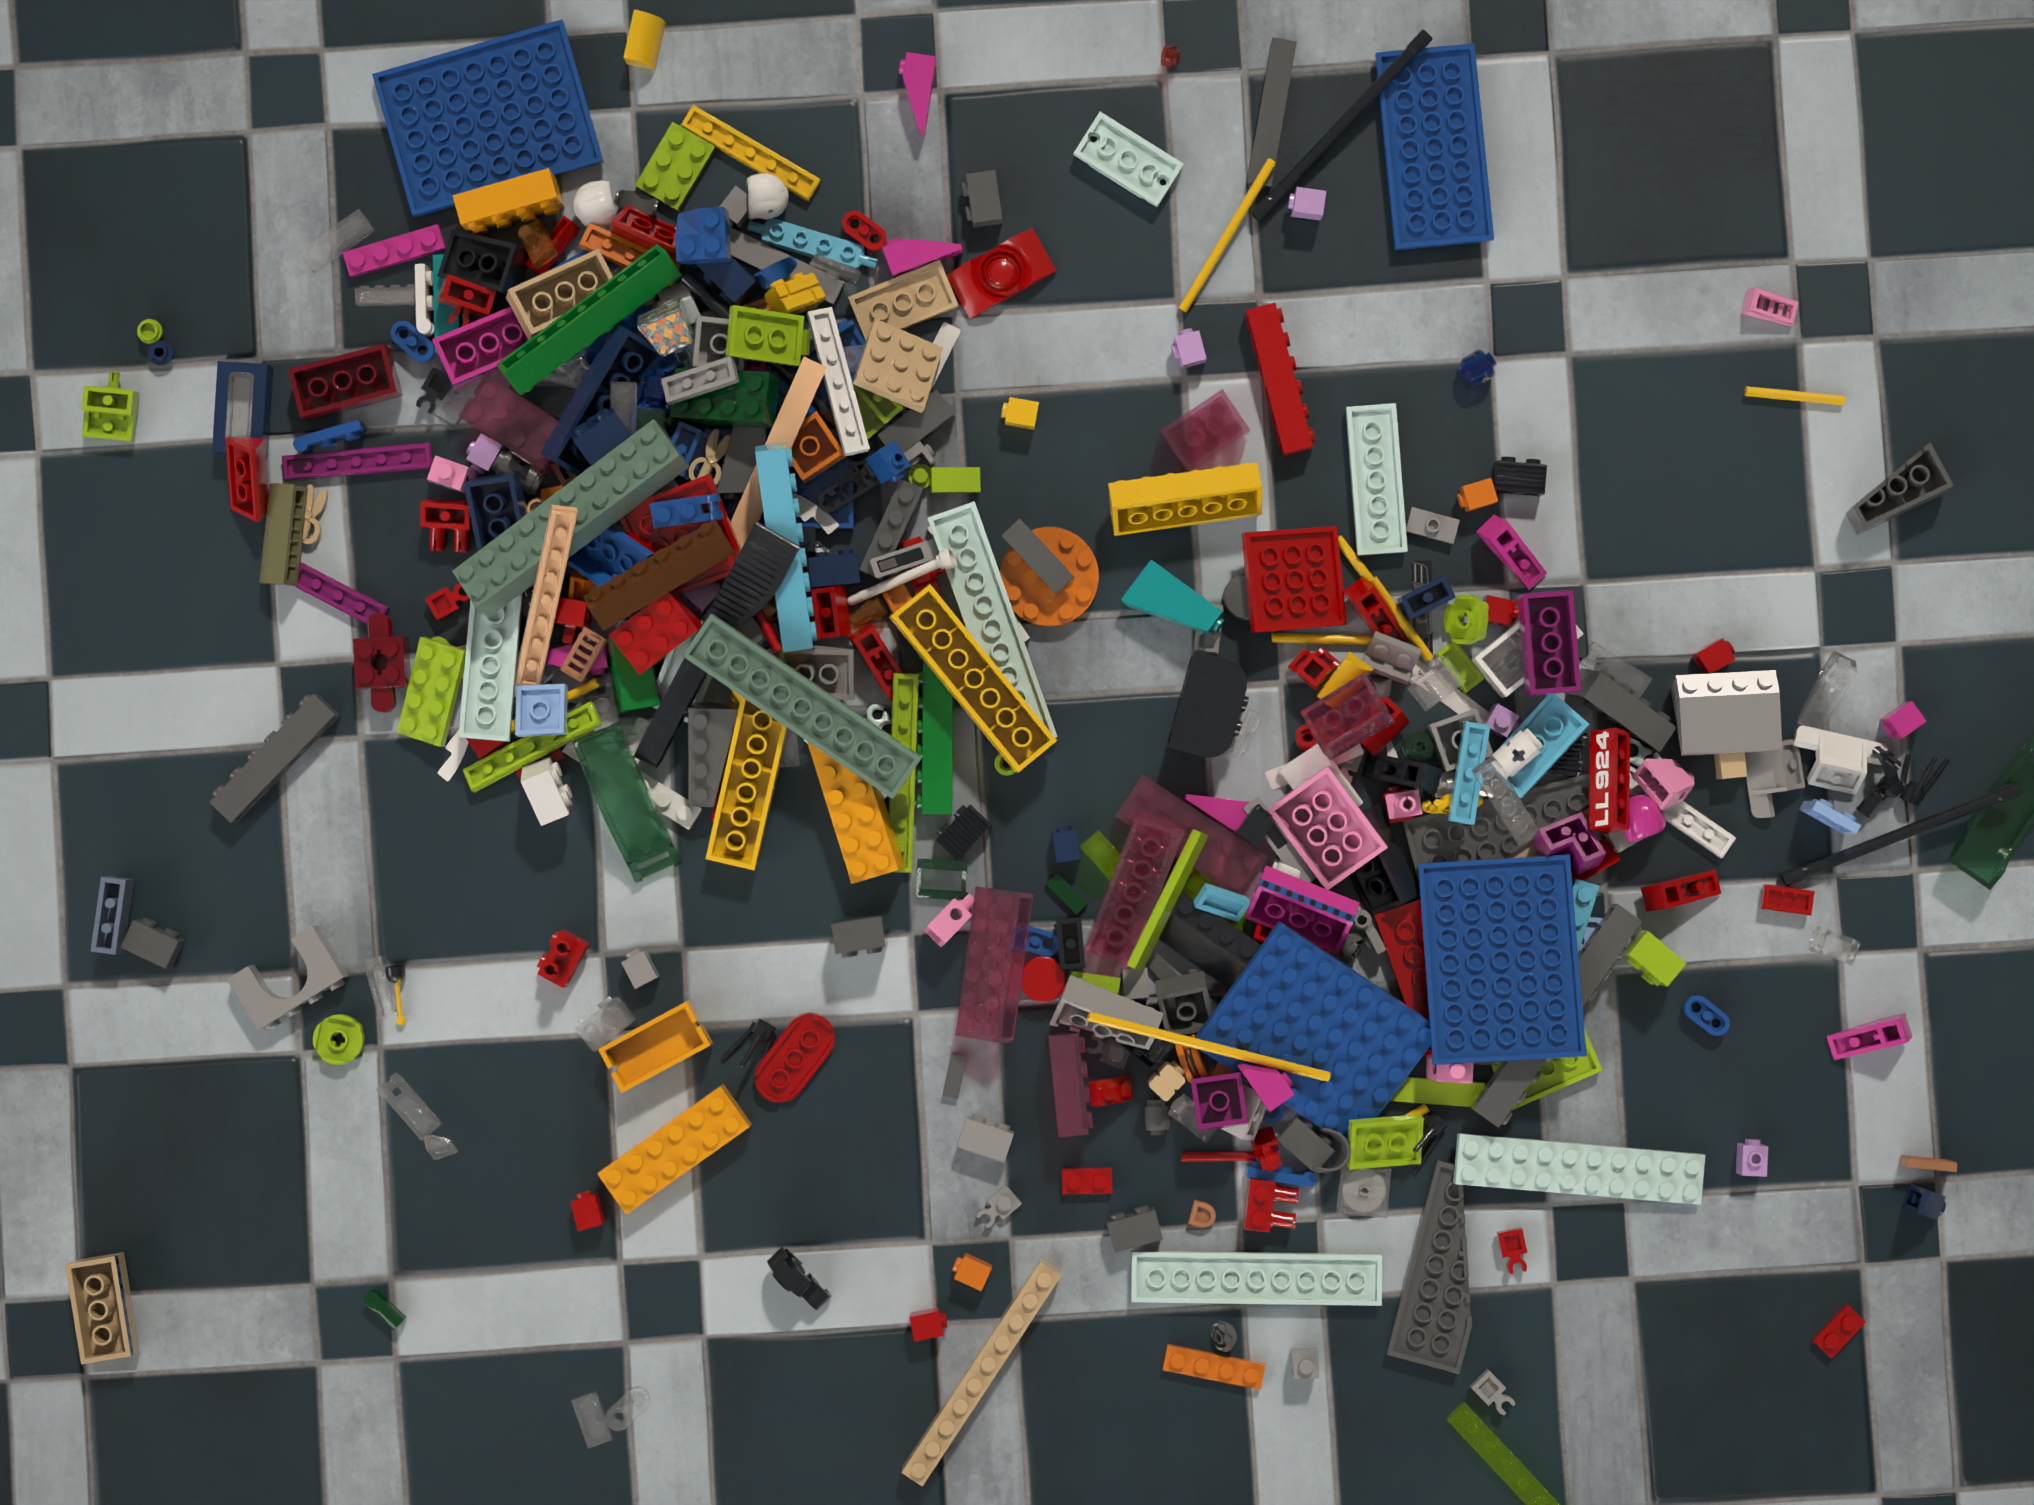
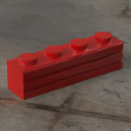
M563 216L525 264L538 275L549 271L550 266L558 260L562 251L577 236L580 228L566 216Z

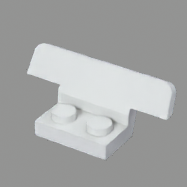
M1808 726L1798 727L1795 730L1793 746L1816 751V761L1807 777L1809 785L1856 795L1867 774V763L1881 766L1879 758L1872 754L1873 749L1880 753L1874 747L1880 746L1885 751L1888 750V747L1882 743Z

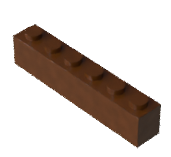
M713 519L702 524L690 534L680 537L668 547L658 550L646 560L636 563L624 573L614 576L602 586L592 589L583 597L590 612L604 631L733 555L735 551L717 521Z

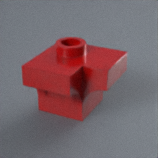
M1322 646L1315 653H1310L1303 648L1288 665V669L1317 692L1339 666L1340 661Z

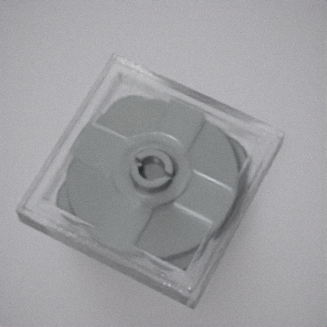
M1346 1165L1340 1169L1336 1212L1340 1214L1387 1218L1392 1168L1377 1167L1349 1170Z

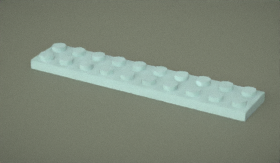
M975 501L928 517L927 519L939 552L951 548L957 559V566L946 570L966 629L1056 738L1057 734Z
M1457 1133L1453 1183L1701 1205L1705 1155Z
M1132 1251L1131 1302L1382 1306V1255Z

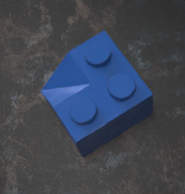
M725 207L698 208L678 214L675 232L676 260L681 265L732 262L729 211Z

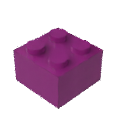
M1241 1072L1191 1079L1198 1131L1249 1125Z

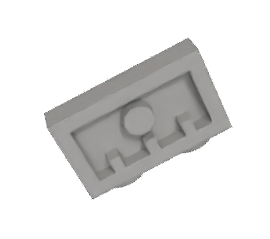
M1375 631L1365 651L1363 661L1373 668L1372 672L1407 685L1422 649Z

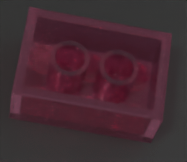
M1222 389L1161 429L1159 435L1182 470L1190 472L1248 435L1250 429Z
M1366 673L1361 674L1300 711L1320 749L1330 760L1335 759L1396 722L1375 684Z

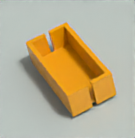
M549 168L452 195L460 224L468 233L475 235L486 234L488 232L487 229L497 227V229L510 227L512 222L519 220L521 222L532 221L536 218V215L543 213L545 215H553L558 213L559 209L565 207L557 179Z
M690 1000L598 1049L608 1069L617 1065L618 1070L611 1073L621 1093L713 1044L704 1025L698 1026L696 1023L700 1018Z

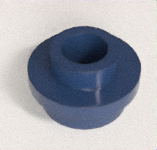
M156 341L149 347L148 356L154 364L164 366L172 361L174 351L169 343ZM159 349L164 350V354L161 357L157 356Z

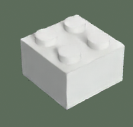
M550 756L522 767L521 784L541 826L569 815L570 806L572 805L570 798H573L569 786L562 783L560 777L562 776V771L557 762L553 763Z

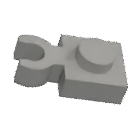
M1005 1184L987 1199L990 1207L979 1210L977 1217L980 1218L983 1214H988L990 1221L985 1224V1227L989 1228L994 1224L997 1215L1004 1220L1022 1202Z
M1488 1369L1470 1385L1488 1406L1494 1401L1497 1411L1502 1415L1506 1414L1501 1408L1503 1402L1508 1401L1512 1406L1515 1405L1514 1400L1509 1395H1502L1506 1387Z

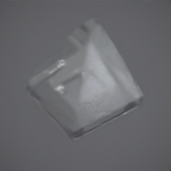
M424 1135L426 1150L434 1160L458 1152V1149L449 1138Z

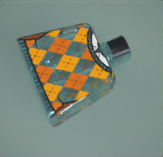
M681 297L638 316V329L661 356L674 352L678 361L681 362L692 355L687 345L693 343L694 333Z

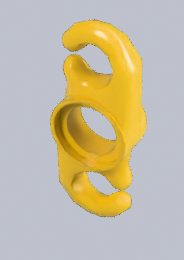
M1452 793L1434 800V804L1430 800L1424 801L1421 804L1422 811L1430 814H1449ZM1479 796L1477 807L1483 804L1484 799Z

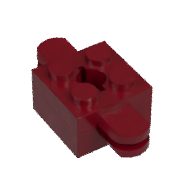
M375 613L367 621L368 638L353 639L355 689L371 690L372 708L377 712L388 713L394 710L396 706L395 688H408L411 676L409 638L404 636L393 637L392 619L386 614Z

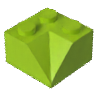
M1641 930L1634 940H1630L1625 953L1629 957L1627 962L1635 969L1643 972L1641 977L1649 984L1656 986L1663 985L1668 987L1687 964L1646 930Z

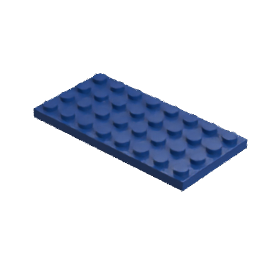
M1475 44L1425 48L1418 56L1412 59L1379 95L1394 251L1494 240ZM1404 50L1375 53L1377 79Z

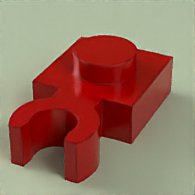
M460 583L455 586L452 592L449 587H445L425 598L438 621L458 611L460 607L457 602L470 600L468 595H461L460 591L463 587Z
M1523 1228L1498 1231L1497 1237L1501 1257H1509L1506 1265L1508 1272L1514 1274L1513 1265L1515 1263L1521 1264L1523 1272L1527 1271V1264L1520 1255L1527 1253Z

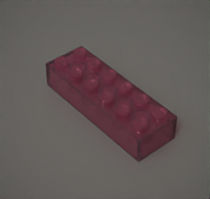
M1143 774L1114 815V817L1176 858H1179L1193 829L1208 835L1193 869L1223 889L1240 895H1244L1268 858Z
M1140 808L1136 809L1088 933L1084 951L1128 966L1127 963L1162 891L1184 834V824Z
M976 886L956 1036L997 1043H1013L1033 894Z

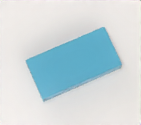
M1208 883L1203 885L1193 901L1195 908L1239 922L1250 905L1248 897Z

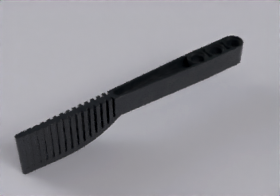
M756 521L701 627L711 613L734 628L762 610L780 588L801 546ZM685 657L634 754L635 758L654 769L658 768L688 712V708L693 703L707 675V672Z

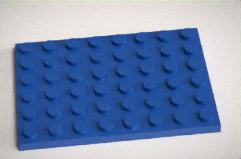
M563 19L372 74L410 210L414 218L455 206L452 195L547 168L557 177L604 163Z
M1570 855L1418 864L1433 1065L1586 1057Z
M1280 921L1195 1036L1197 1039L1330 1072V1079L1326 1082L1277 1069L1280 1074L1285 1072L1294 1084L1290 1088L1295 1095L1283 1102V1104L1318 1127L1332 1129L1341 1133L1347 1141L1349 1120L1377 1118L1431 1046L1429 1019ZM1201 1050L1235 1073L1241 1072L1237 1067L1240 1063L1259 1065Z

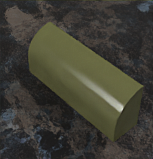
M270 484L259 583L297 587L308 488L295 484Z

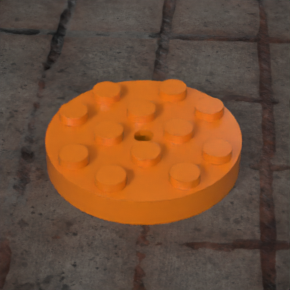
M1057 527L1033 529L1031 531L1074 576V579L1056 595L1009 546L1001 562L1000 575L1013 612L1024 621L1041 627H1056L1068 624L1080 617L1088 609L1095 597L1099 582V570L1095 556L1089 546L1079 536L1068 530Z

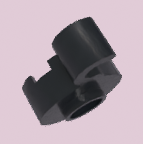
M781 1247L767 1260L776 1281L788 1292L792 1291L798 1297H803L815 1310H818L832 1297L831 1293L827 1289L824 1290L811 1273L807 1276L805 1275L806 1271L801 1266L803 1263L788 1249L784 1250Z

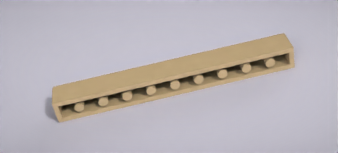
M1040 1257L902 1466L901 1473L919 1485H924L1062 1276L1059 1269Z

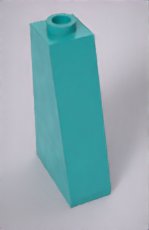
M1150 560L1121 599L1127 607L1209 636L1213 631L1218 632L1225 622L1223 620V611L1152 560Z

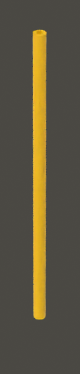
M1090 1011L1087 1015L1088 1022L1326 1082L1330 1079L1331 1073L1328 1071Z

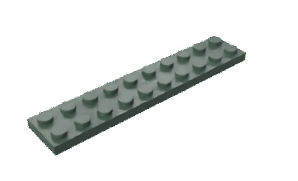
M712 613L682 655L891 799L894 798L921 760V756Z

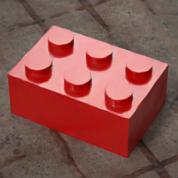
M673 589L649 603L608 636L638 674L641 675L697 632L702 623L678 592Z

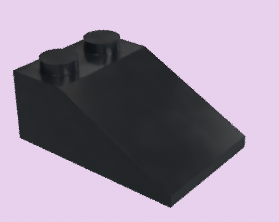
M452 229L437 276L444 279L449 274L496 291L495 296L506 298L508 289L520 284L529 253L514 243Z

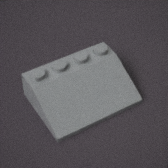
M1776 670L1675 676L1671 686V695L1681 756L1782 750L1780 691Z

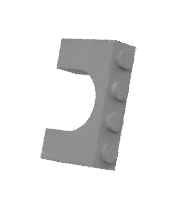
M318 925L311 926L291 939L307 967L305 986L295 996L286 998L273 993L266 985L255 965L247 966L227 979L257 1030L266 1028L269 1031L281 1024L279 1019L285 1015H288L289 1018L302 1011L300 1006L306 1002H309L311 1005L323 998L322 992L329 988L331 991H334L345 984L343 979L349 975Z

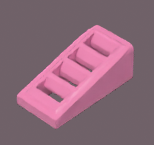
M1753 288L1746 291L1741 313L1754 318L1793 326L1799 302L1759 288ZM1765 300H1766V301H1767V305H1766V309H1765V311H1764V310H1763V307H1764V302H1765ZM1777 303L1775 314H1773L1774 305ZM1784 305H1786V314L1785 317H1782Z

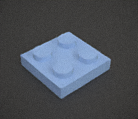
M566 684L516 686L515 735L518 737L567 735L568 686Z
M1813 799V801H1803L1799 808L1802 812L1841 834H1857L1861 827L1860 824L1855 822L1856 817L1845 811L1840 813L1833 810L1834 805L1824 799L1819 801Z

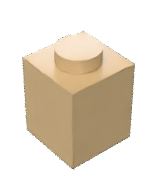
M1745 752L1714 754L1716 779L1747 777Z

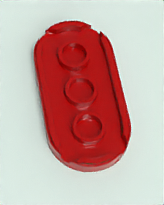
M811 1012L796 1016L759 1062L755 1070V1084L758 1092L765 1099L779 1103L794 1099L828 1057L834 1047L835 1033L831 1023L824 1016Z

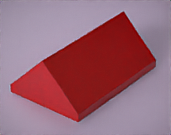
M629 205L612 220V233L648 250L658 244L668 253L672 261L679 263L676 260L675 226Z
M227 437L225 439L230 509L255 522L261 521L267 514L269 495L265 438Z

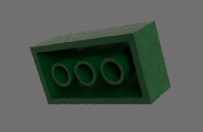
M675 368V374H678V373H681V372H684V371H687V370H690V369H686V368ZM737 371L738 383L672 404L670 418L676 422L681 421L689 425L772 428L775 423L780 379L770 372Z

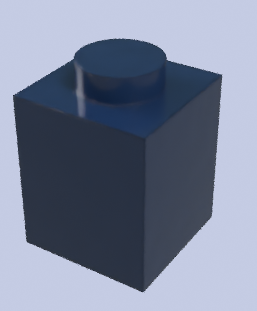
M1071 825L1057 827V833H1052L1056 863L1081 859L1077 829L1071 830Z

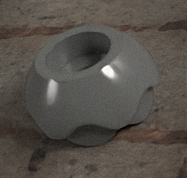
M1353 933L1347 935L1339 954L1348 964L1349 962L1355 963V957L1361 952L1360 944L1364 942V939L1360 937L1361 934Z
M1219 1320L1212 1325L1211 1338L1216 1342L1215 1347L1218 1350L1227 1352L1234 1347L1237 1336L1234 1327L1230 1323Z

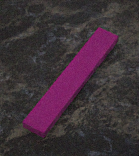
M430 442L282 456L284 481L430 469L433 463L432 444Z

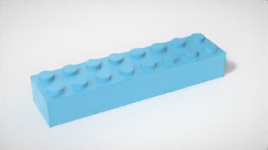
M786 442L755 446L765 526L799 545V542H804L802 523H796V517H800L798 498L793 499L792 492L797 491L795 473L790 474L789 467L793 466L792 449H786ZM800 548L783 583L775 594L783 652L812 649L813 641H817L815 621L810 622L809 618L814 616L812 597L806 596V592L811 591L808 572L803 573V567H807L805 548Z

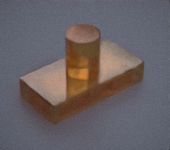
M537 218L529 225H524L519 229L518 236L522 239L532 264L536 268L540 269L558 255L546 227L540 219Z

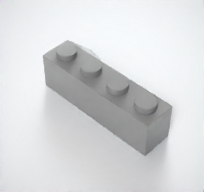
M1070 975L1049 1025L1058 1027L1059 1023L1069 1025L1072 1031L1080 1032L1081 1029L1093 1031L1096 1037L1113 1036L1116 1037L1117 1042L1149 1050L1155 1038L1088 1022V1012L1154 1028H1159L1164 1013L1137 1003L1128 997H1122L1110 992L1106 988L1088 983L1084 979Z

